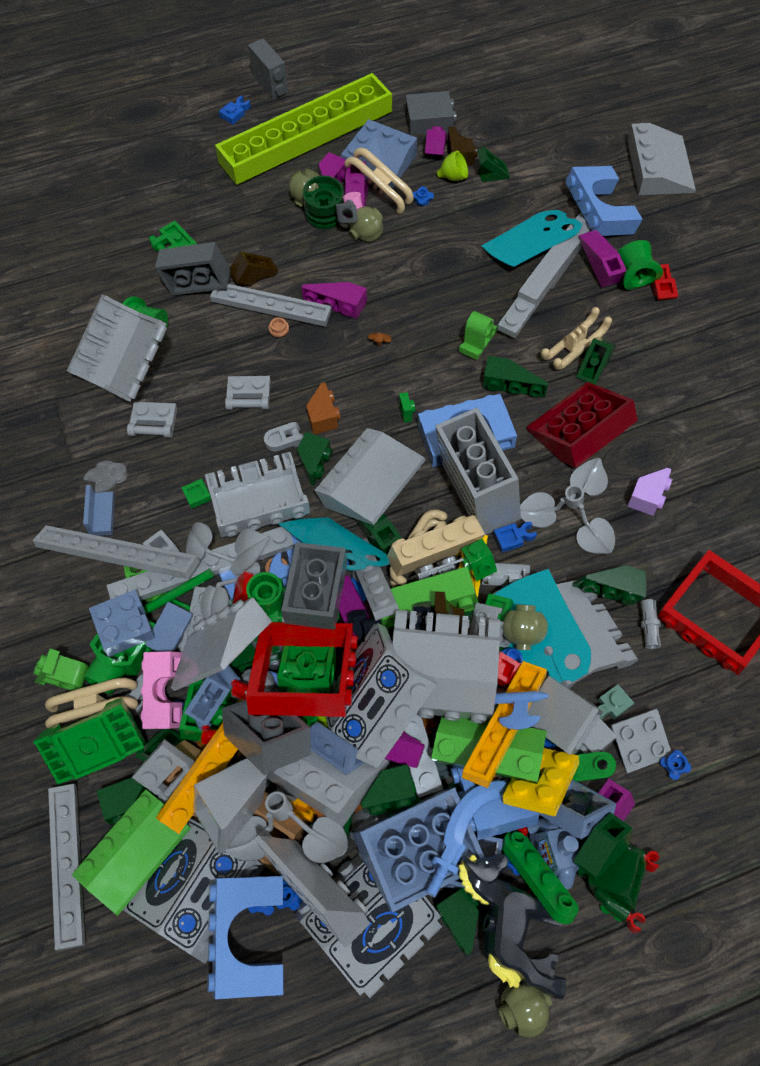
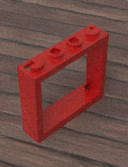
M708 550L662 608L658 619L666 624L665 627L679 633L685 641L699 647L706 656L716 659L726 670L730 669L739 675L760 648V634L742 657L673 609L702 570H705L760 608V583Z
M271 622L258 637L246 692L248 714L346 717V708L352 705V689H349V686H354V670H351V667H356V652H353V649L358 648V636H353V623H336L335 630L285 624V622ZM273 646L344 647L339 693L264 692Z

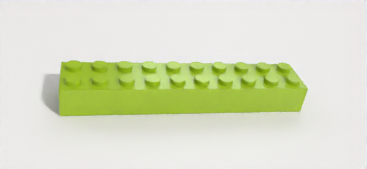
M371 73L216 144L218 163L236 185L364 125L368 119L373 121L392 112V93Z

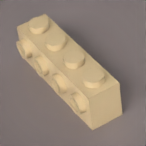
M475 515L469 517L461 516L448 525L442 523L437 525L432 531H421L408 540L399 539L395 541L387 556L396 577L461 553V548L482 539L485 533Z

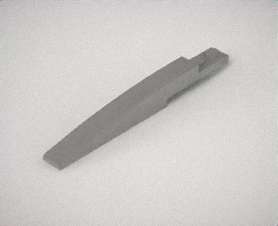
M582 212L576 217L583 224L579 233L553 246L519 290L517 299L499 322L497 330L516 338L549 289L554 288L582 248L578 236L592 231ZM570 224L565 231L573 229L574 225Z

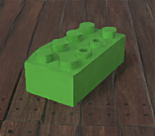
M468 566L390 589L399 610L411 612L414 611V604L430 601L433 618L435 592H445L447 600L453 606L464 609V612L475 610L476 603H479ZM396 613L382 618V625L387 628L389 635L392 634V636L394 635Z

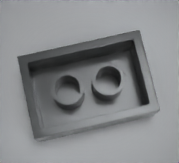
M216 242L160 249L155 269L171 295L227 289L230 269Z
M296 542L281 609L285 624L335 630L348 563L346 548Z
M246 700L222 708L224 736L263 775L311 755L310 727L298 716L249 715Z

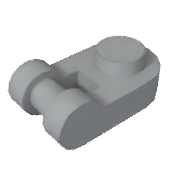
M291 422L267 431L264 435L266 448L276 452L292 446L298 447L303 438V435L299 433L300 427L298 423Z

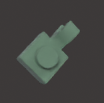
M618 684L598 699V702L601 704L598 708L604 711L600 719L602 720L607 715H610L615 720L634 705L631 698Z

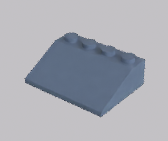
M455 788L439 791L412 804L411 807L401 809L352 832L361 857L392 913L428 895L426 890L438 868V865H432L431 862L434 857L441 858L446 848L444 844L445 831L455 807L460 802ZM469 823L463 841L466 848L461 857L466 856L470 858L473 854L477 859L485 858ZM460 869L456 875L448 872L440 888L460 879Z

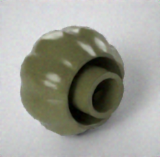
M306 169L305 172L298 171L292 176L289 190L296 199L295 203L304 207L303 188L307 181L313 177L320 176L318 173ZM312 184L309 187L308 191L310 192L314 191L316 188L318 189V184Z
M368 206L358 208L357 222L349 223L350 230L348 232L355 241L359 239L364 242H374L383 232V216L376 208L372 209Z
M516 605V610L508 611L502 620L504 622L502 626L503 635L509 642L516 645L517 650H531V646L542 642L547 635V620L542 612H535L536 606Z
M520 981L518 988L509 987L508 984L501 996L502 1006L498 1008V1012L508 1031L513 1029L519 1036L533 1038L541 1034L547 1027L549 1006L552 1005V1001L542 991L534 987H527Z

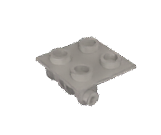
M455 556L444 559L437 562L438 567L436 568L432 564L415 570L416 575L411 576V579L417 578V581L435 576V573L439 575L459 569L455 568L454 564L463 561V558L456 560Z
M657 708L611 725L612 731L617 736L616 742L626 773L657 763L663 757H669L672 754Z

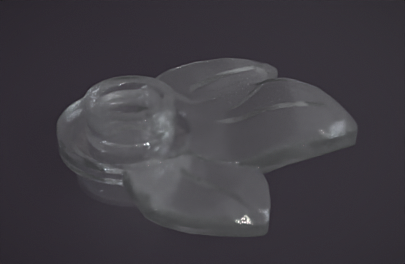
M106 460L97 463L96 468L89 470L83 479L84 481L96 482L95 493H100L112 488L115 483L124 481L127 477V468L122 463Z

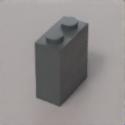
M264 39L249 44L248 50L252 76L272 99L288 93L285 62Z
M449 91L406 95V114L410 135L427 133V129L431 130L432 126L443 127V131H448V127L453 126L457 122L456 111H453L454 100L453 98L450 99Z

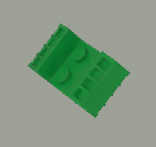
M122 698L106 703L102 712L67 727L61 728L59 724L42 731L33 741L55 778L57 785L71 779L81 778L121 761L128 755L145 747V740Z

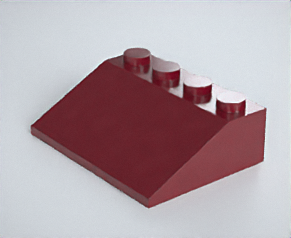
M586 382L526 428L560 461L577 468L637 422L638 419L633 399Z

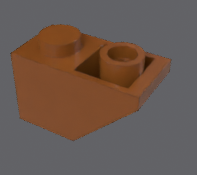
M326 383L320 384L306 405L308 420L313 434L337 429V420L341 419L338 407L333 406V402H335L333 392L327 389Z

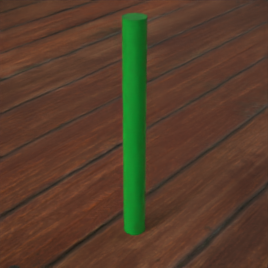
M209 568L143 606L145 615L214 577L213 571Z

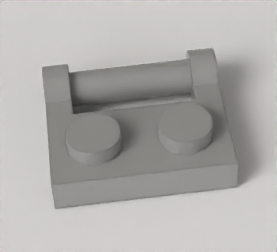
M228 376L227 397L225 400L226 410L252 407L269 409L270 376ZM234 398H262V399H234Z
M134 402L130 423L127 427L128 436L145 434L164 435L165 438H172L177 405L175 403ZM139 424H141V425H164V427L138 426V425H139Z
M164 739L134 772L132 778L156 794L158 799L163 804H166L195 761ZM177 766H180L183 771L168 787L162 782Z

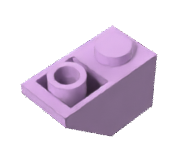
M665 468L639 477L628 507L654 516L657 508L662 509L666 499L662 494L664 490L667 492L673 480L669 478L672 469Z

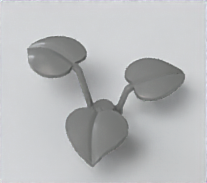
M595 458L587 461L572 473L570 486L567 487L565 497L561 498L557 506H555L553 497L547 493L538 492L527 497L520 504L521 519L524 522H532V526L536 528L549 527L556 522L555 511H558L566 503L569 508H579L585 524L577 532V543L580 548L593 554L612 553L615 546V535L612 526L602 518H594L589 523L583 505L584 493L589 496H597L607 488L608 478L601 459Z
M198 522L192 526L186 543V553L198 556L199 561L203 558L205 552L232 563L231 572L236 576V578L218 582L216 587L209 585L205 589L201 598V613L205 620L216 612L218 614L223 608L228 606V593L222 586L235 583L244 571L252 573L253 576L260 573V565L256 560L268 542L269 536L253 529H244L240 532L235 542L237 556L233 559L207 548L212 541V533L206 524Z
M276 785L277 791L271 793L265 801V807L269 811L266 814L268 826L263 818L252 816L225 850L230 856L242 861H255L265 857L266 855L254 839L258 835L273 837L269 832L273 829L274 818L278 821H284L290 817L309 833L304 838L302 847L307 858L316 863H326L344 855L348 848V839L343 827L328 817H320L315 821L312 829L308 827L293 812V806L290 801H296L297 797Z

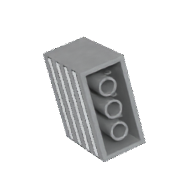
M478 407L435 425L443 469L468 516L475 515L485 535L493 532L494 529L520 520L519 479Z

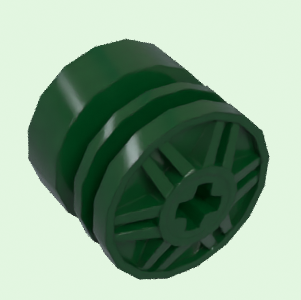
M325 175L316 176L307 181L303 188L305 217L307 222L315 228L327 230L340 224L337 219L335 204L344 203V190L342 184L336 178ZM317 183L318 189L316 188L314 191L309 192V187Z

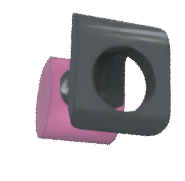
M350 192L344 195V203L335 204L337 219L340 223L357 222V209L363 207L361 193ZM343 214H353V217L346 218Z

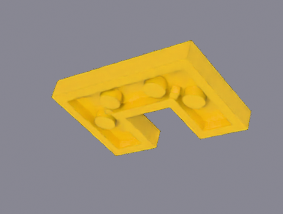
M544 748L540 767L542 775L538 784L512 778L503 794V804L555 817L579 765V755H570L566 752Z

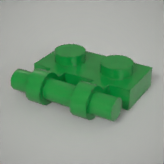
M176 221L159 229L161 236L156 238L152 235L149 237L151 246L155 251L197 244Z

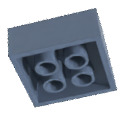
M368 119L342 152L341 158L354 157L353 154L357 148H365L395 175L401 178L417 156V138ZM364 156L358 158L361 161H366L367 166L372 171L376 169ZM391 181L389 186L393 188L395 184Z

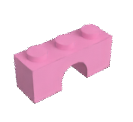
M144 652V659L142 661L143 685L141 688L143 696V710L141 712L142 729L180 727L182 702L175 703L169 701L165 695V686L170 679L174 678L182 652Z

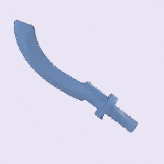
M491 781L488 788L479 785L470 790L457 804L445 831L444 844L446 848L441 858L434 857L431 862L432 865H438V868L426 890L427 894L436 897L447 873L457 874L459 868L456 867V864L466 848L463 841L470 820L484 804L503 798L506 790L505 781Z

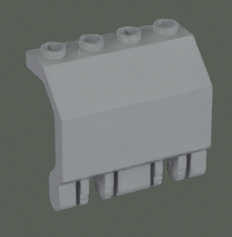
M291 452L281 454L285 470L282 468L279 455L274 456L273 459L277 469L268 471L265 458L260 459L264 476L261 475L257 460L238 465L242 482H240L236 466L231 467V474L234 478L232 481L225 482L224 472L222 470L217 471L221 487H218L214 472L205 474L221 538L235 536L244 529L257 530L265 525H275L284 520L301 518L310 513L307 496L303 495Z
M575 581L556 585L591 648V664L588 673L573 682L567 680L561 682L569 689L576 682L594 672L615 666L621 669L634 664L638 660L633 650H629L631 647L628 643L616 644L615 641L620 639L622 633L620 630H617V625L608 611L605 610L604 605H592L590 603L597 598V594L586 593L580 588L573 587V582ZM550 646L546 647L544 653L551 655L553 648ZM576 654L566 656L565 666L572 670L578 668L580 665L579 656ZM548 671L546 673L545 679H547V677L549 676Z
M396 609L393 647L396 654L413 669L433 678L437 684L416 713L418 717L429 719L434 718V715L444 716V719L449 721H459L460 718L471 719V722L478 724L486 723V720L490 721L494 712L498 680L500 619L488 618L487 636H485V618L479 617L477 636L467 635L469 628L468 616H462L461 634H458L459 615L437 613L435 631H432L433 613L428 612L425 620L426 631L415 630V624L417 623L416 611H411L409 629H406L407 610Z

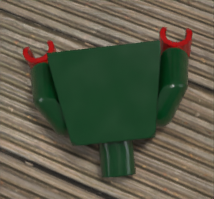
M629 844V849L596 880L579 868V877L588 879V884L594 893V897L622 921L627 920V927L631 932L638 933L641 931L633 923V919L644 923L645 917L641 913L631 914L630 910H635L645 869L649 872H654L658 869L659 865L652 863L650 860L657 862L660 858L659 854L656 851H650L648 854H645L644 850Z

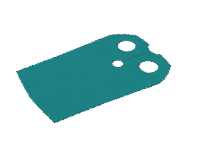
M544 211L481 246L493 257L514 267L577 235L583 224L577 219L568 218L566 213L562 211ZM553 214L557 216L556 220H545V217ZM565 224L574 225V228L568 231L561 229ZM546 227L550 228L549 231H544L543 229Z
M329 517L298 519L278 523L303 543L346 548V550H351L353 553H346L347 559L353 560L356 564L347 565L346 569L362 570L366 569L367 566L380 567L390 564L388 556L383 551L353 534ZM375 555L380 558V561H371L365 556Z
M549 569L521 578L494 594L512 599L514 602L511 610H516V605L536 606L535 612H542L547 620L548 631L542 642L531 646V650H518L523 656V661L547 669L549 676L560 683L566 680L573 682L588 673L591 664V648L563 599ZM510 643V645L507 648L516 649V645ZM548 646L553 648L551 655L544 653V649ZM569 654L578 655L580 658L579 667L573 670L568 669L564 663L566 656Z

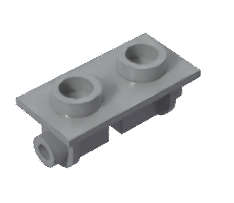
M495 563L497 572L483 578L482 585L507 586L529 576L530 565Z

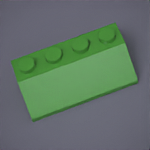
M442 716L436 733L431 759L434 762L464 768L490 721L486 720V723L483 724L473 723L470 721L471 719L460 718L459 721L445 720L444 716ZM530 727L518 730L495 775L538 784L547 731Z
M147 790L140 795L72 873V876L117 916L191 829L186 824L180 834L157 820L156 816L164 807V804Z

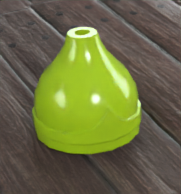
M459 151L452 152L444 159L441 168L437 171L438 177L446 178L450 181H460L468 177L467 163Z

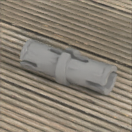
M642 600L640 602L643 620L641 621V628L644 629L645 648H660L659 627L661 624L657 617L656 600Z

